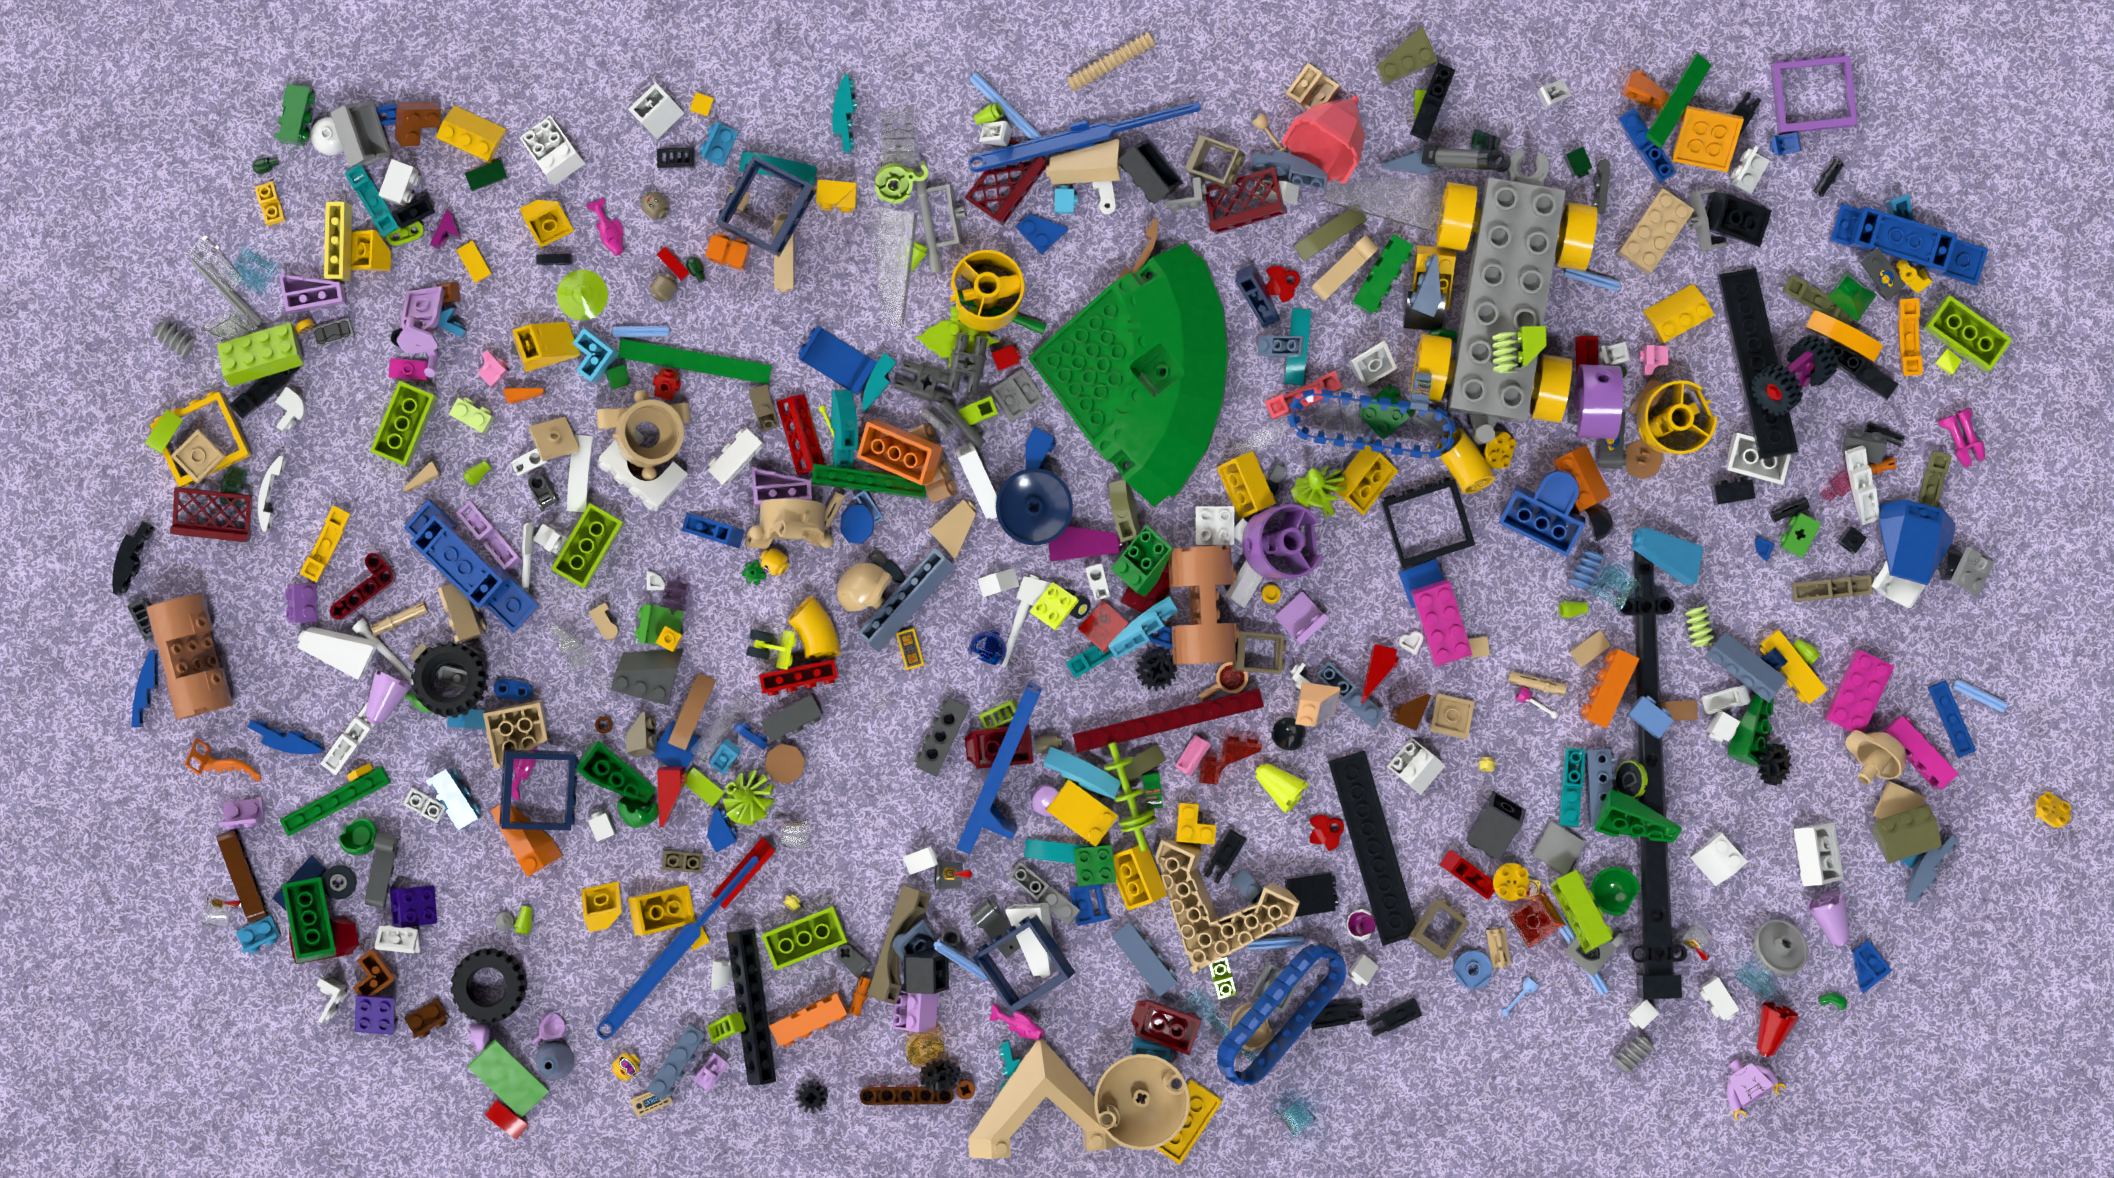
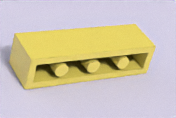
M326 202L324 279L330 281H351L352 205L346 202Z

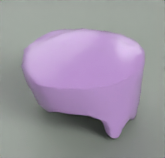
M1041 784L1035 789L1032 799V807L1035 812L1043 816H1053L1046 809L1059 792L1055 786Z
M472 1023L469 1026L471 1034L467 1038L472 1041V1045L476 1046L475 1051L481 1053L490 1043V1027L488 1023Z

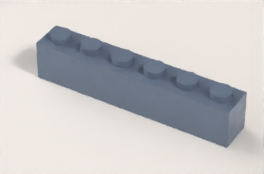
M934 548L857 634L877 652H880L956 567Z

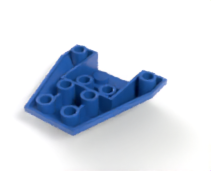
M1906 499L1882 503L1880 505L1878 523L1889 574L1894 577L1928 585L1954 540L1955 522L1944 509Z

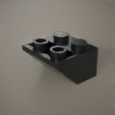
M935 947L904 956V992L936 994L948 990L949 958L936 951Z

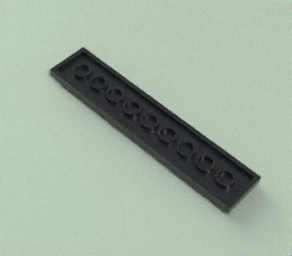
M1752 268L1719 274L1717 277L1759 460L1797 454L1799 451L1790 412L1785 415L1780 414L1779 416L1775 415V412L1773 414L1768 413L1769 409L1764 410L1762 408L1763 405L1757 403L1758 398H1754L1753 393L1755 391L1751 388L1754 385L1752 380L1755 379L1754 377L1769 365H1779L1757 269Z
M1364 750L1328 761L1381 944L1385 946L1408 939L1416 926V922L1366 752Z

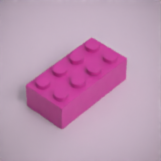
M1446 579L1410 591L1432 663L1437 667L1473 655L1451 583Z
M1855 650L1823 719L1849 732L1859 730L1864 733L1895 666L1862 650Z

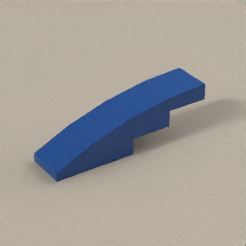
M158 650L149 651L141 669L134 695L131 728L143 727V708H151V689H158Z

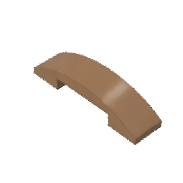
M1155 218L1145 233V237L1150 239L1134 268L1131 271L1125 267L1118 279L1129 272L1135 274L1148 261L1158 234V219Z
M698 673L668 744L686 751L705 704L715 685V679Z

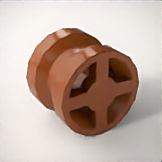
M969 1079L961 1080L960 1085L956 1087L958 1097L964 1100L972 1098L975 1093V1084Z

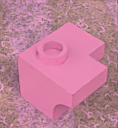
M1646 345L1642 347V350L1639 351V362H1642V376H1651L1656 367L1668 365V346Z
M486 350L482 354L484 365L477 373L493 388L509 373L506 369L508 365L502 358L498 360L490 351Z

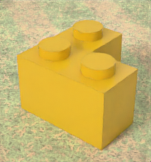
M1179 802L1176 842L1215 845L1216 825L1197 823L1199 804Z

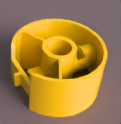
M994 250L973 252L965 256L953 271L950 285L953 295L950 296V302L955 301L958 320L967 327L978 331L1001 329L1008 325L1019 312L1021 302L1026 293L1024 276L1018 265L1009 256ZM994 265L1005 270L1010 276L998 277L991 272L978 274L972 267ZM961 274L974 284L973 288L962 290L964 301L973 300L974 304L980 308L978 315L969 312L961 306L955 285L956 280ZM989 288L993 293L985 294L980 289ZM1019 293V298L1015 305L1004 314L994 317L981 316L982 310L994 307L998 299Z
M1672 381L1662 383L1650 390L1640 402L1636 413V424L1643 441L1653 450L1667 455L1686 454L1702 448L1711 439L1717 425V416L1713 417L1708 407L1711 400L1705 401L1701 392L1703 388L1689 381ZM1673 385L1672 405L1666 406L1658 416L1648 421V410L1653 398L1665 387ZM1684 388L1695 392L1707 416L1703 430L1693 424L1694 415L1700 413L1696 403L1694 402L1688 406L1683 404ZM1674 410H1677L1681 415V422L1678 426L1672 421ZM1688 430L1699 437L1692 446L1682 451L1666 448L1656 440L1671 432Z

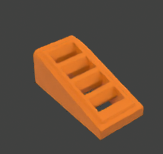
M543 388L503 389L506 402L510 405L539 397L546 393Z

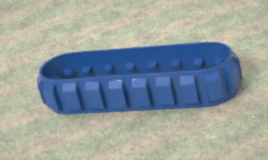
M1314 389L1303 391V397L1300 399L1295 397L1289 408L1293 409L1292 415L1288 416L1290 427H1296L1298 430L1296 435L1305 441L1308 437L1315 438L1314 443L1326 444V440L1334 441L1333 446L1345 447V443H1352L1353 449L1364 450L1366 445L1372 446V451L1383 453L1384 448L1391 449V454L1403 456V451L1410 452V457L1422 458V454H1429L1431 459L1442 456L1441 451L1444 449L1450 450L1455 441L1451 438L1452 432H1456L1454 420L1449 421L1446 417L1448 412L1439 407L1436 410L1429 409V404L1428 411L1419 410V416L1425 417L1426 412H1433L1436 414L1435 420L1440 421L1443 418L1447 424L1442 426L1443 431H1449L1448 439L1442 437L1440 441L1444 446L1439 450L1436 445L1430 446V452H1422L1420 445H1414L1413 450L1401 449L1400 442H1395L1394 447L1382 446V440L1376 439L1375 445L1363 443V437L1358 436L1355 442L1344 440V434H1338L1336 439L1325 438L1324 431H1319L1317 436H1312L1308 434L1309 428L1306 426L1302 430L1297 427L1296 424L1301 422L1300 416L1294 417L1295 409L1301 411L1303 408L1300 401L1306 398L1308 403L1313 402V396H1323V402L1329 403L1330 398L1342 399V405L1347 406L1350 400L1361 402V408H1367L1369 403L1378 404L1381 407V411H1387L1388 406L1399 407L1402 414H1406L1407 409H1410V402L1399 400L1398 405L1391 404V399L1380 397L1379 402L1371 401L1372 396L1360 395V399L1352 398L1353 393L1341 392V396H1334L1332 390L1322 389L1320 394L1315 393Z
M1319 943L1317 946L1310 944L1303 948L1290 961L1220 1044L1217 1052V1065L1220 1073L1225 1075L1227 1080L1240 1086H1245L1246 1084L1252 1086L1261 1081L1342 987L1347 973L1343 956L1339 955L1337 950ZM1319 958H1328L1329 971L1325 979L1315 988L1250 1066L1242 1072L1235 1071V1057L1243 1045Z

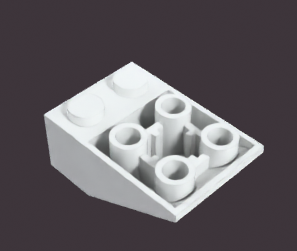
M551 115L519 137L554 186L585 164Z

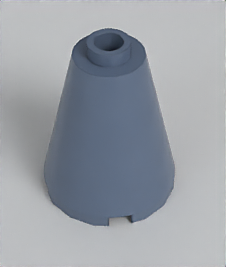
M554 1041L544 1044L536 1055V1067L540 1074L547 1079L559 1080L566 1077L574 1065V1056L571 1049L561 1042Z

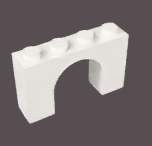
M636 429L634 430V439L640 445L643 442L644 436ZM616 439L599 456L598 460L602 470L605 472L609 471L614 476L616 482L621 485L624 484L629 488L628 491L634 497L642 499L643 504L648 509H653L656 512L688 476V473L673 461L658 478L651 481L637 479L629 471L627 460L622 456Z

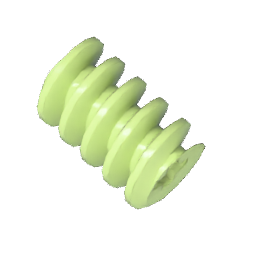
M1503 332L1492 337L1494 341H1497L1492 347L1498 349L1493 352V356L1498 357L1493 360V363L1499 365L1494 367L1493 371L1498 373L1518 372L1512 370L1513 367L1518 366L1517 363L1512 362V360L1518 358L1517 355L1512 354V352L1518 350L1512 346V344L1517 343V340L1512 339V336L1517 335V332Z
M1708 606L1689 609L1685 613V616L1691 617L1686 621V623L1692 624L1688 631L1694 632L1689 636V638L1695 639L1691 646L1700 647L1715 644L1714 642H1709V640L1714 638V635L1708 634L1713 628L1706 626L1711 623V620L1705 619L1710 613L1703 611Z

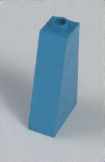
M1647 527L1635 530L1632 536V549L1683 585L1688 586L1697 583L1703 546Z

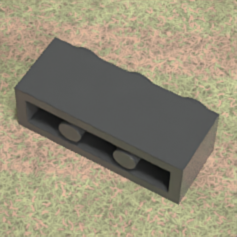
M813 694L762 720L761 724L770 741L779 743L787 738L786 734L790 732L796 734L803 730V725L808 722L810 725H813L820 721V716L823 713Z

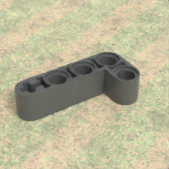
M382 831L377 833L374 841L376 852L365 896V905L385 908L390 889L389 880L393 876L395 867L393 862L397 858L399 849L397 847L398 840H401L400 835Z

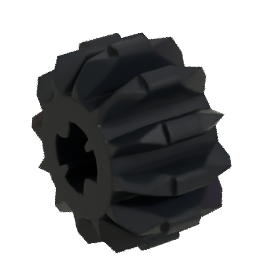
M808 1081V1088L802 1083L801 1087L803 1090L797 1089L796 1091L801 1096L796 1097L795 1100L802 1101L798 1105L799 1108H802L804 1105L806 1106L804 1109L805 1113L811 1108V1113L815 1114V1107L821 1111L823 1108L820 1104H827V1101L822 1098H827L828 1093L821 1094L826 1088L823 1086L818 1089V1081L814 1087H812V1081ZM810 1093H814L813 1096L816 1095L817 1097L814 1099V1102H810V1099H807Z

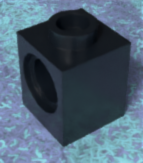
M1851 526L1846 528L1836 543L1851 554L1857 553L1867 537Z

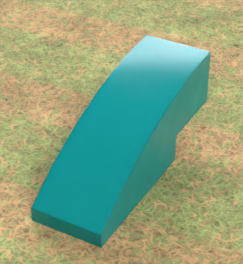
M886 353L882 355L875 365L866 384L862 402V410L865 412L889 386L890 382L885 377L897 365Z

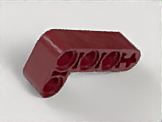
M370 553L366 556L365 565L372 576L330 607L332 618L336 620L348 618L396 581L394 570L381 554ZM374 556H377L379 559V564L376 567L371 565V559ZM384 572H389L391 575L388 582H384L382 579ZM370 583H373L375 586V591L372 594L367 592V586ZM355 594L360 598L357 605H353L351 602V598ZM346 605L350 607L342 610L343 615L336 614L338 612L337 607L344 608Z

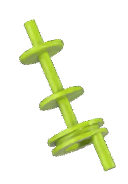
M1111 742L1108 745L1114 761L1106 764L1104 769H1117L1124 792L1115 797V802L1127 800L1132 814L1119 820L1118 823L1119 826H1122L1120 828L1121 832L1134 830L1140 850L1143 852L1148 850L1141 828L1156 822L1157 817L1153 816L1155 814L1154 810L1138 811L1134 797L1144 793L1143 788L1131 790L1124 769L1125 765L1133 762V757L1121 759L1116 742Z

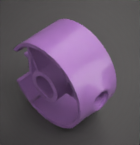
M1580 364L1574 390V409H1577L1578 432H1575L1576 438L1617 439L1623 408V375L1621 367Z
M1294 504L1270 507L1257 512L1249 520L1243 533L1242 547L1248 564L1257 574L1271 580L1297 578L1309 574L1317 567L1323 557V554L1317 555L1316 541H1320V538H1315L1314 524H1318L1320 521L1310 510ZM1277 511L1287 513L1279 530L1262 533L1271 515ZM1299 525L1306 526L1309 556L1303 557L1300 552L1303 546H1306L1305 535L1298 530ZM1269 554L1273 557L1283 556L1292 572L1284 574L1276 570L1268 562L1265 555Z

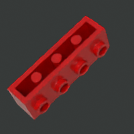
M836 659L759 675L762 694L767 693L768 696L778 695L779 690L786 689L787 693L797 691L798 686L805 685L806 689L817 687L816 683L824 681V685L836 683L835 679L839 678Z

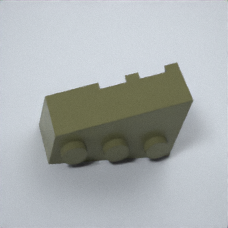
M1423 26L1376 67V72L1383 87L1437 63L1438 60Z

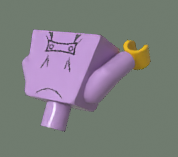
M1739 1059L1729 1064L1734 1074L1729 1077L1730 1082L1727 1084V1099L1732 1110H1734L1733 1116L1737 1121V1114L1741 1112L1746 1117L1743 1109L1772 1090L1780 1095L1777 1091L1779 1086L1786 1089V1086L1780 1083L1778 1078L1768 1068L1761 1065L1754 1066L1752 1063L1744 1067Z

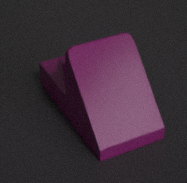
M446 210L430 242V245L437 249H440L441 246L444 247L447 243V233L462 239L453 213Z

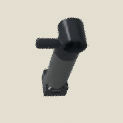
M1490 135L1487 151L1444 148L1437 145L1424 144L1421 164L1434 168L1455 167L1494 170L1501 173L1509 169L1511 160L1507 154L1500 150H1495L1497 137ZM1501 157V163L1496 165V160Z

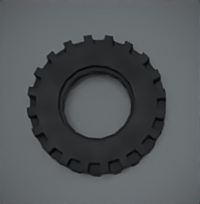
M448 641V644L440 642L437 643V647H428V652L425 655L420 654V661L418 664L414 663L413 665L415 672L411 674V679L414 685H411L416 693V699L432 713L445 718L447 716L458 718L460 714L467 715L468 710L471 708L475 710L478 707L476 705L478 701H483L485 698L482 696L484 690H488L486 680H489V675L486 674L487 668L481 661V658L461 643L455 644ZM446 664H459L467 672L468 682L466 688L456 697L447 698L439 695L434 688L436 672Z

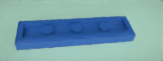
M1944 680L1927 687L1957 758L1975 752V746L1947 681Z

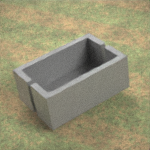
M373 101L343 105L330 112L349 167L377 163L391 156Z

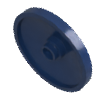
M1030 468L1013 474L1004 482L997 495L996 514L1002 529L1012 539L1026 545H1043L1057 539L1067 529L1073 514V500L1067 485L1057 475L1044 469Z

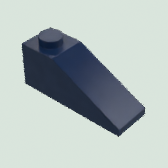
M1252 264L1237 271L1235 282L1261 326L1265 327L1280 320L1266 285L1255 265Z

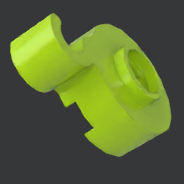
M921 161V169H923L921 173H917L914 168H907L899 163L884 165L875 176L877 195L881 200L893 204L905 201L910 196L913 181H924L927 178V163ZM892 180L898 181L897 186L889 185Z

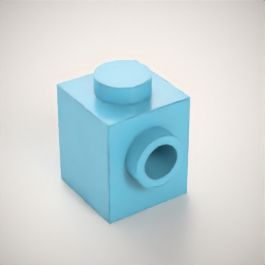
M1059 186V189H1055L1054 214H1074V206H1078V194H1074V189H1070V186Z

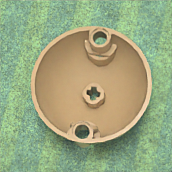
M1136 1054L1118 1060L1104 1072L1096 1087L1094 1107L1101 1128L1112 1140L1127 1148L1148 1150L1166 1144L1180 1132L1188 1117L1190 1097L1184 1077L1172 1064L1157 1056ZM1175 1078H1179L1182 1081L1181 1086L1178 1088L1171 1086V1081ZM1139 1093H1142V1095H1146L1144 1097V1102L1136 1100L1138 1098ZM1105 1114H1110L1113 1120L1107 1124L1102 1121V1117Z

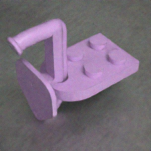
M442 286L406 292L400 322L403 330L397 338V343L404 352L410 354L427 353L429 361L427 368L424 370L427 377H434L436 374L438 342L430 332L439 323L445 293Z

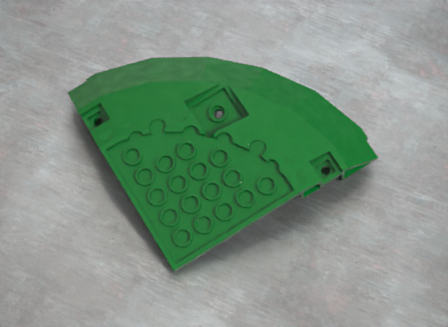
M1187 243L1152 257L1135 274L1129 272L1113 282L1028 357L1029 361L1093 447L1106 461L1112 462L1122 475V478L1153 507H1156L1168 495L1174 498L1181 492L1209 448L1224 403L1229 361L1225 309L1208 263L1202 256L1197 257ZM1149 273L1153 274L1151 279H1148ZM1162 369H1166L1164 376L1161 375ZM1129 461L1130 466L1126 468L1125 464Z

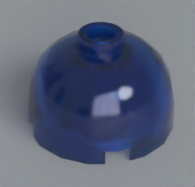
M990 630L989 632L984 631L976 634L971 640L967 651L971 655L974 652L982 657L977 658L992 665H997V662H1000V665H1002L1006 657L1007 645L1000 637V633Z

